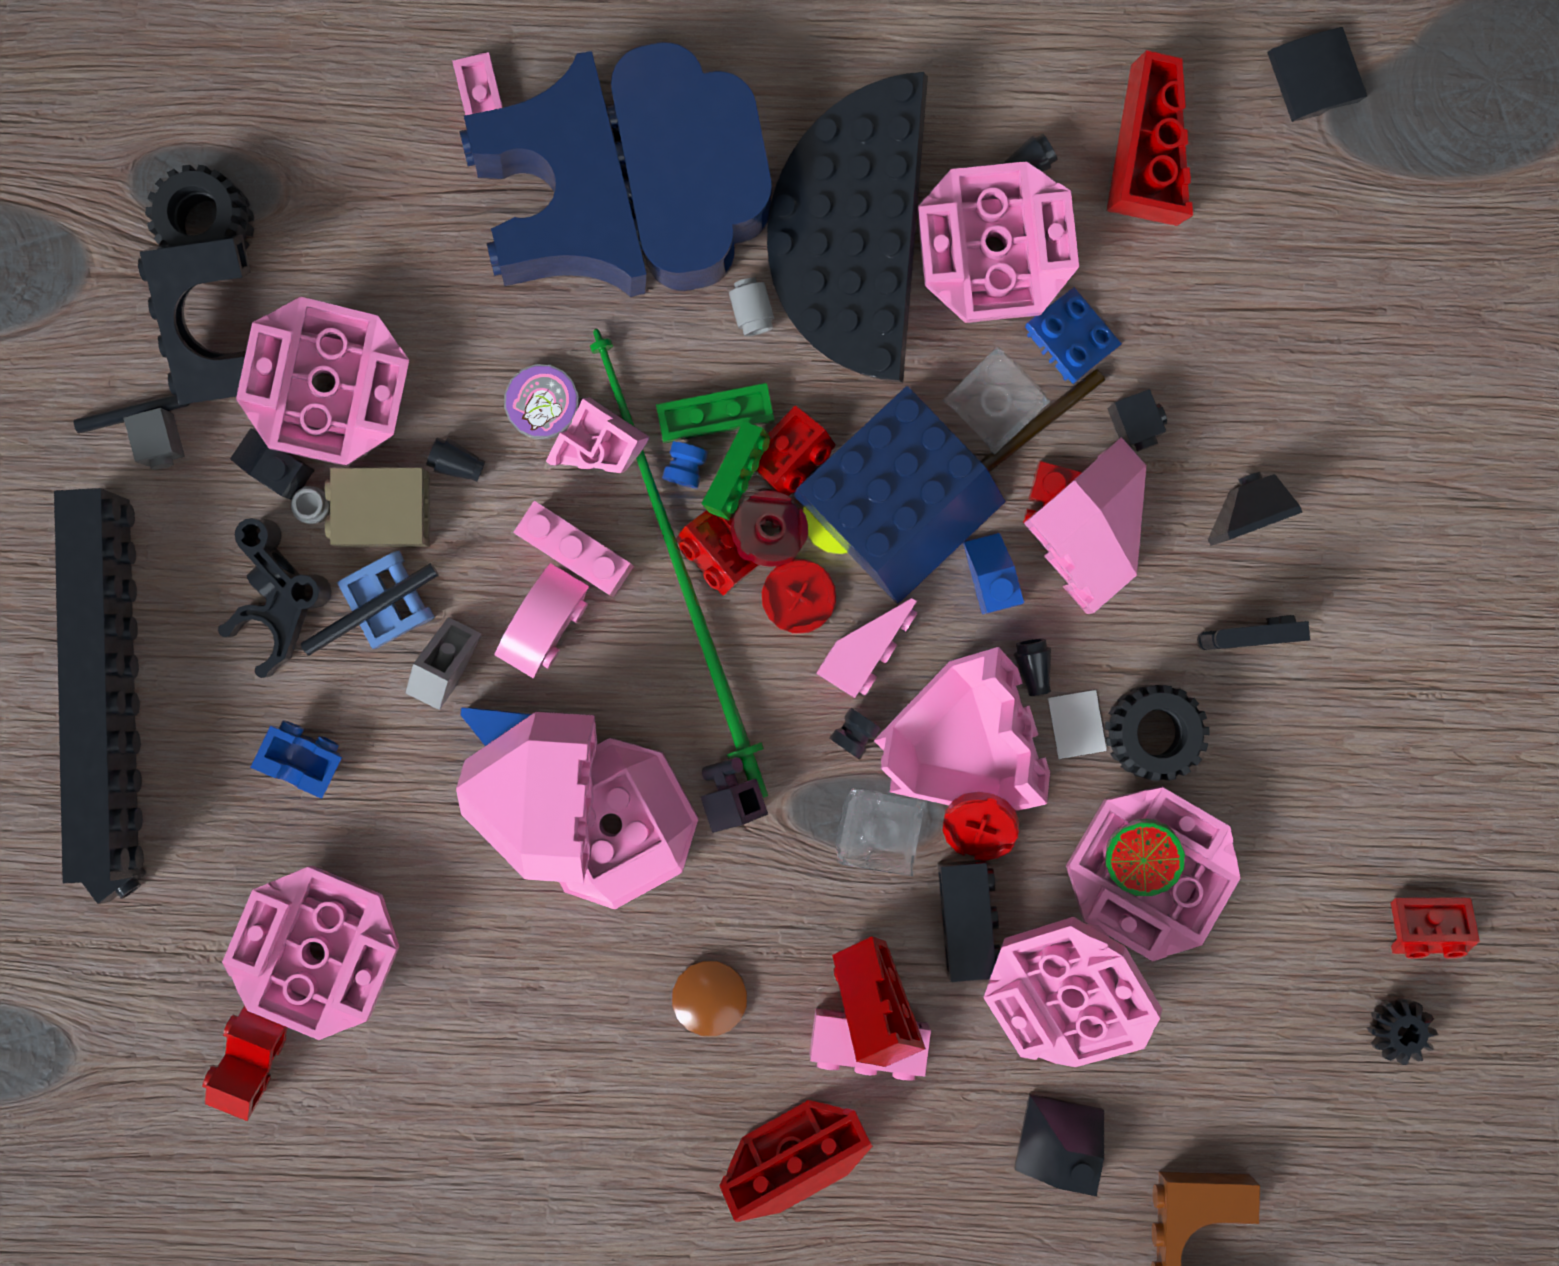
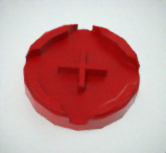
M794 559L790 563L776 566L766 577L762 588V606L768 619L779 629L792 634L809 633L820 628L830 618L836 604V588L830 574L818 564L806 559Z
M978 791L963 794L950 803L945 810L942 831L946 842L957 853L963 856L967 853L973 855L975 860L986 861L998 859L1012 850L1018 838L1020 822L1016 810L1005 799L992 793Z

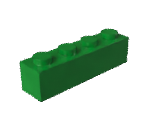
M743 421L701 503L709 513L730 520L732 514L736 512L742 494L748 489L749 480L758 469L759 461L764 451L769 447L771 438L764 428Z

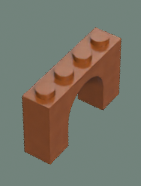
M1159 1172V1184H1154L1153 1204L1155 1208H1158V1223L1154 1222L1152 1224V1242L1154 1247H1157V1261H1152L1151 1266H1181L1182 1251L1187 1240L1194 1232L1206 1225L1214 1223L1259 1224L1260 1185L1250 1174Z

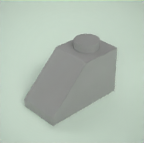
M448 617L413 663L406 694L440 710L457 686L482 633Z

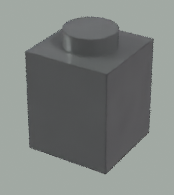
M157 408L124 417L135 462L150 466L151 470H158L173 466V460L185 457L173 413Z

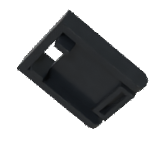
M1294 615L1266 618L1267 625L1201 632L1197 637V643L1202 650H1215L1310 641L1309 621L1296 622Z

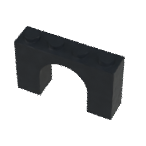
M242 234L154 246L140 251L141 258L138 259V269L142 280L148 283L151 295L148 298V308L151 317L157 320L161 333L158 336V346L162 357L167 358L169 364L168 385L171 393L177 395L179 405L237 397L246 351L219 353L202 346L194 339L187 328L184 318V305L188 294L198 284L242 278L251 273Z

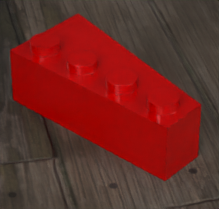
M1146 50L1131 65L1106 210L1108 212L1178 226L1193 216V204L1189 202L1188 185L1191 183V175L1186 159L1188 131L1184 129L1183 110L1186 108L1182 58Z

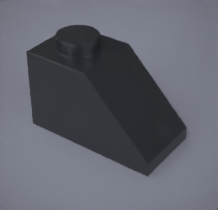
M252 428L249 429L230 458L248 475L280 496L292 500L293 495L299 489L304 487L314 472V469L290 453L269 449L259 433Z

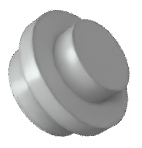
M306 486L299 489L293 495L291 509L299 521L315 524L321 522L328 515L330 501L326 500L325 492L320 488Z

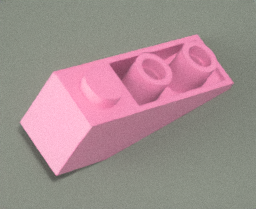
M911 598L836 641L816 674L853 698L859 692L866 695L877 678L876 675L871 673L879 660L886 663L897 646L892 641L900 628L906 632L916 617L917 612L912 608L917 601Z

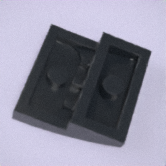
M1343 27L1312 34L1272 48L1267 52L1292 122L1320 116L1329 109L1355 104L1368 97Z

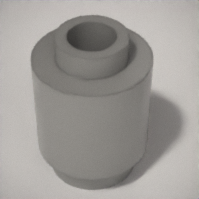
M755 277L735 282V289L729 292L737 326L743 330L744 336H755L772 330L773 325L771 321L774 319L765 283H757Z

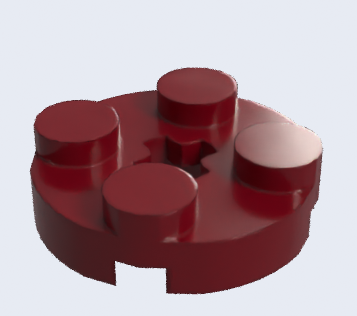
M760 491L751 495L749 499L738 507L731 523V534L737 546L739 556L744 560L767 567H775L792 562L808 537V521L802 509L798 510L791 503L792 499L777 491ZM766 521H770L773 528L779 529V533L768 536L761 530V527H764Z

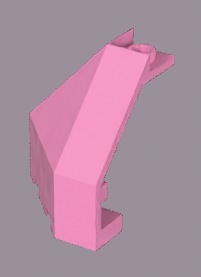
M1122 437L1103 451L1088 468L1042 509L1024 522L1048 550L1044 557L1066 580L1067 583L1063 585V588L1086 614L1096 612L1137 576L1147 465Z
M999 647L949 661L877 736L874 742L884 751L881 758V769L891 778L889 792L950 805L954 799L963 794L979 791L992 793L1005 799L1016 811L1047 804L1050 770L1046 757L1039 759L1032 737L1038 736V731L1030 706H1022L1016 687L1023 684L1019 670Z
M535 712L464 760L456 787L461 815L524 879L584 883L590 856L587 826L594 799L591 768L597 746L594 715Z

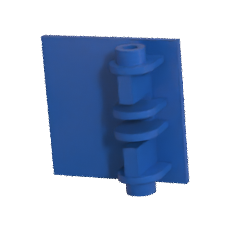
M1075 287L1048 306L1041 315L1035 316L1027 322L1025 326L1029 332L1027 337H1031L1039 348L1045 347L1041 353L1045 355L1049 352L1053 357L1048 362L1051 364L1056 360L1058 363L1055 367L1062 374L1063 380L1066 381L1068 379L1072 384L1077 382L1085 373L1122 344Z

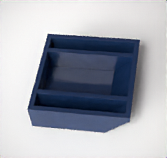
M908 385L796 489L794 497L821 523L897 605L1006 502L987 468Z

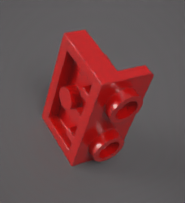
M795 405L768 433L771 438L768 449L764 451L759 461V467L755 472L772 485L777 492L789 497L793 492H796V489L818 465L823 464L829 458L836 444L822 426Z
M706 510L683 528L676 537V541L679 544L681 553L688 560L693 561L702 571L708 585L718 590L724 596L760 565L744 560L739 556L737 546L731 534L732 518L727 520L713 515Z
M1395 898L1391 902L1397 940L1391 945L1393 954H1405L1407 958L1416 959L1426 957L1429 954L1443 953L1445 958H1460L1466 956L1480 942L1471 898Z

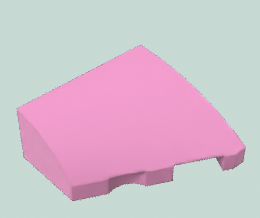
M588 397L582 399L567 431L560 432L546 462L555 466L564 464L578 466L581 469L599 468L607 472L622 473L635 461L650 437Z

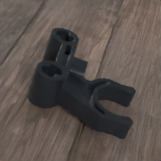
M250 518L243 520L236 527L235 541L239 548L256 565L246 576L249 583L266 598V604L238 607L231 618L218 627V632L222 637H234L240 628L250 620H257L265 624L273 634L274 648L268 660L255 667V674L260 678L273 676L278 667L292 658L308 609L322 607L327 604L331 598L332 590L330 583L323 576L316 574L300 575L279 552L277 547L281 542L282 535L279 526L275 522L268 519ZM258 527L261 530L259 534L256 531ZM257 538L261 540L259 544L256 542ZM306 585H311L313 588L312 598L305 596L304 590Z

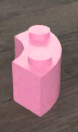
M550 563L531 588L500 641L495 656L532 678L536 676L542 667L549 669L560 652L556 645L571 621L577 623L587 608L588 604L583 599L589 586Z

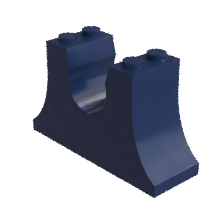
M592 51L577 53L573 63L562 78L539 95L512 106L464 116L466 130H461L459 133L467 166L476 167L478 178L505 179L519 173L532 174L543 179L554 191L551 202L538 214L524 218L514 217L491 228L494 241L486 244L494 276L502 275L504 286L553 276H583L608 282L624 291L630 297L645 294L647 273Z

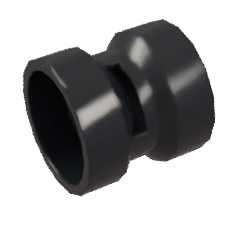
M850 708L844 716L845 723L843 726L835 729L829 739L860 760L866 752L865 745L869 739H873L878 735L881 728L853 708Z

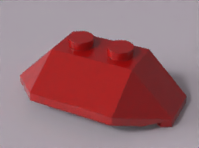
M807 1100L743 1136L731 1159L726 1176H723L719 1187L735 1222L781 1213L847 1176L873 1145L855 1110Z

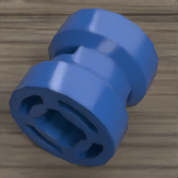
M673 441L670 454L674 461H671L665 467L662 478L678 485L698 489L701 480L698 466L706 463L708 451L690 444Z

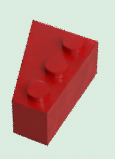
M871 936L833 954L835 965L833 971L840 987L856 1062L887 1067L925 1050L923 1039L887 942Z

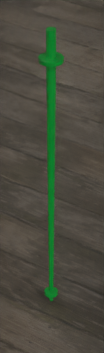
M594 329L593 334L596 342L590 345L592 354L600 353L622 419L634 426L607 350L613 347L610 338L603 339L600 330ZM642 450L636 459L737 750L727 754V759L740 758L747 781L757 778L763 798L769 795L754 755L755 752L764 749L762 742L752 746L750 744L645 453Z

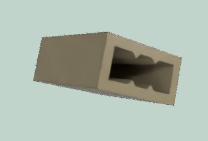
M330 468V478H327L325 481L326 500L330 501V516L325 518V535L328 539L330 538L331 545L337 547H430V472L423 468Z

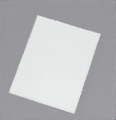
M1096 690L1048 698L1058 759L1107 751Z

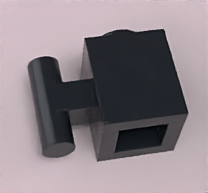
M738 757L711 764L702 769L703 778L706 781L715 780L718 789L700 797L712 833L741 826L768 815L757 778L738 783L735 773L741 772L743 769V763Z

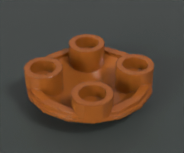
M701 961L689 965L678 977L672 991V1007L677 1019L687 1030L700 1036H718L730 1031L741 1021L747 1007V991L742 976L734 971L732 967L718 961Z

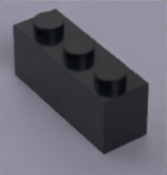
M982 860L937 863L947 977L950 982L990 979L1001 950L1000 944H994L993 929H999L998 911L996 906H990L989 891H995L993 868H987V863Z

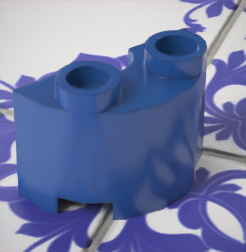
M286 720L282 721L280 727L270 726L250 768L275 779L287 781L298 789L322 799L342 759V756L337 752L339 744L323 736H318L317 740L302 734L304 728Z

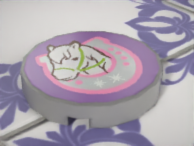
M535 364L521 369L510 380L504 395V409L509 421L521 434L534 440L556 438L560 432L567 431L580 405L575 383L563 370L552 365Z

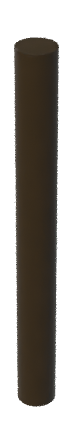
M1095 369L980 460V462L991 472L1105 381L1102 373Z

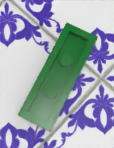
M767 383L656 404L663 443L740 429L743 421L756 426L774 422Z

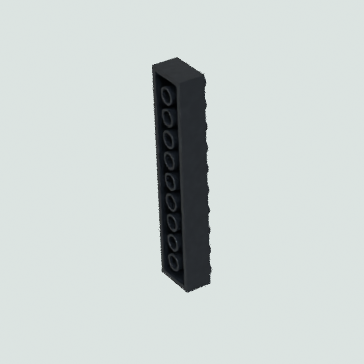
M102 488L54 490L63 884L102 882L137 877L133 876V874L139 873V869L142 868L144 854L138 841V831L142 828L143 816L137 802V792L141 789L142 777L136 763V754L140 751L141 739L138 731H136L135 716L138 715L140 710V701L137 693H135L134 678L138 676L139 663L136 655H134L133 640L138 635V625L133 617L132 602H135L137 597V587L132 579L131 566L136 560L135 546L131 542V527L135 523V512L129 499Z

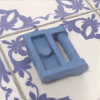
M400 551L390 553L337 582L352 611L387 590L379 576L380 574L389 571L396 584L408 577L403 566L405 560ZM416 590L403 597L412 615L402 619L395 604H392L360 624L372 649H377L435 618L430 607L426 608Z

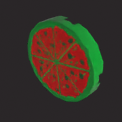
M1135 819L1128 822L1127 825L1118 828L1112 833L1106 846L1105 862L1111 879L1122 890L1136 896H1155L1166 892L1178 882L1184 870L1185 853L1179 838L1168 825L1154 819Z

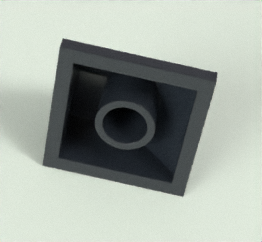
M1259 471L1238 479L1240 487L1229 491L1208 541L1210 546L1303 512L1299 503L1275 474L1262 478Z
M1029 1094L1014 1169L1058 1189L1097 1197L1104 1162V1109Z

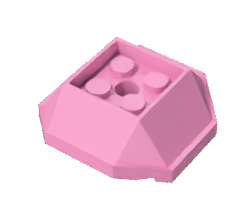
M1027 161L950 169L918 206L917 216L925 286L965 323L1041 315L1079 268L1071 190L1060 183L1054 182ZM990 237L1000 239L1004 244V250L1000 252L991 251L987 247L985 240Z
M299 297L274 312L252 322L236 400L269 449L347 466L394 435L409 359L378 315ZM326 373L332 376L335 381L334 388L325 393L317 391L312 385L316 375Z
M609 738L596 746L591 768L594 799L587 826L590 856L584 883L560 882L565 893L617 909L683 872L699 818L663 752ZM613 813L620 817L622 829L619 833L610 834L604 830L602 820L606 814Z
M1160 786L1104 799L1066 864L1082 920L1088 924L1099 925L1108 936L1151 961L1203 945L1241 879L1232 843L1231 827ZM1135 819H1154L1168 825L1179 838L1185 853L1184 870L1178 882L1166 892L1155 896H1136L1122 890L1111 879L1106 867V846L1112 833Z
M311 865L252 890L222 963L228 975L232 977L247 1011L321 1040L370 1019L398 952L399 944L382 894ZM312 942H318L323 946L325 950L323 960H317L311 955L310 945Z
M1075 917L1005 938L984 995L985 1001L1020 1057L1034 1060L1040 1057L1055 1064L1078 1067L1145 1049L1154 1028L1160 1020L1162 1007L1126 947L1111 939L1099 925L1085 924Z

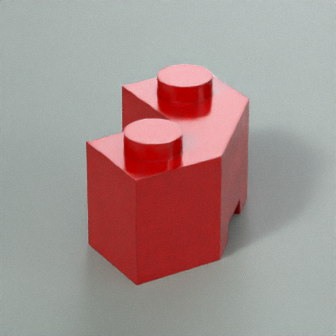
M245 1005L238 1016L233 1014L223 1032V1036L227 1037L226 1053L218 1067L215 1065L210 1067L202 1084V1087L206 1088L205 1105L248 1121L267 1088L271 1075H268L272 1061L282 1051L288 1027L247 1011Z

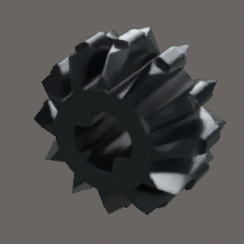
M1397 998L1395 1005L1388 1001L1382 1002L1383 1014L1375 1011L1371 1012L1372 1017L1378 1021L1377 1025L1367 1027L1368 1032L1376 1036L1371 1042L1373 1048L1382 1050V1057L1388 1061H1393L1396 1058L1397 1062L1402 1065H1408L1411 1057L1418 1062L1423 1061L1421 1050L1423 1048L1428 1051L1434 1050L1433 1045L1427 1042L1428 1038L1439 1035L1436 1029L1428 1027L1434 1020L1433 1016L1423 1012V1006L1415 1001L1409 1004L1406 999ZM1401 1026L1407 1029L1403 1036L1398 1034Z

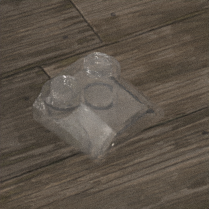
M999 346L943 399L983 439L994 455L1051 402L1032 378Z
M852 788L843 804L836 839L837 863L845 866L913 877L914 871L912 869L927 801L870 791L863 788Z

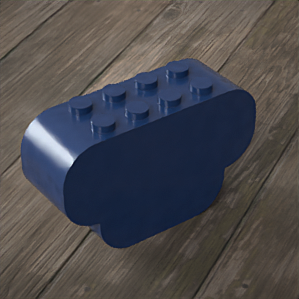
M662 42L637 47L627 52L618 61L613 70L611 89L614 104L608 105L607 108L615 141H622L615 143L622 176L629 178L624 180L631 212L636 214L633 220L640 249L644 251L650 272L662 285L679 291L708 287L719 282L729 272L735 256L734 244L755 238L768 223L771 205V177L756 100L750 87L736 75L721 71L703 73L697 58L683 46Z

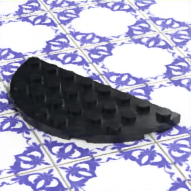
M925 72L901 74L868 84L847 95L820 116L799 140L781 171L772 197L767 225L768 261L773 284L789 319L803 337L827 358L849 370L867 377L901 383L904 381L928 76Z

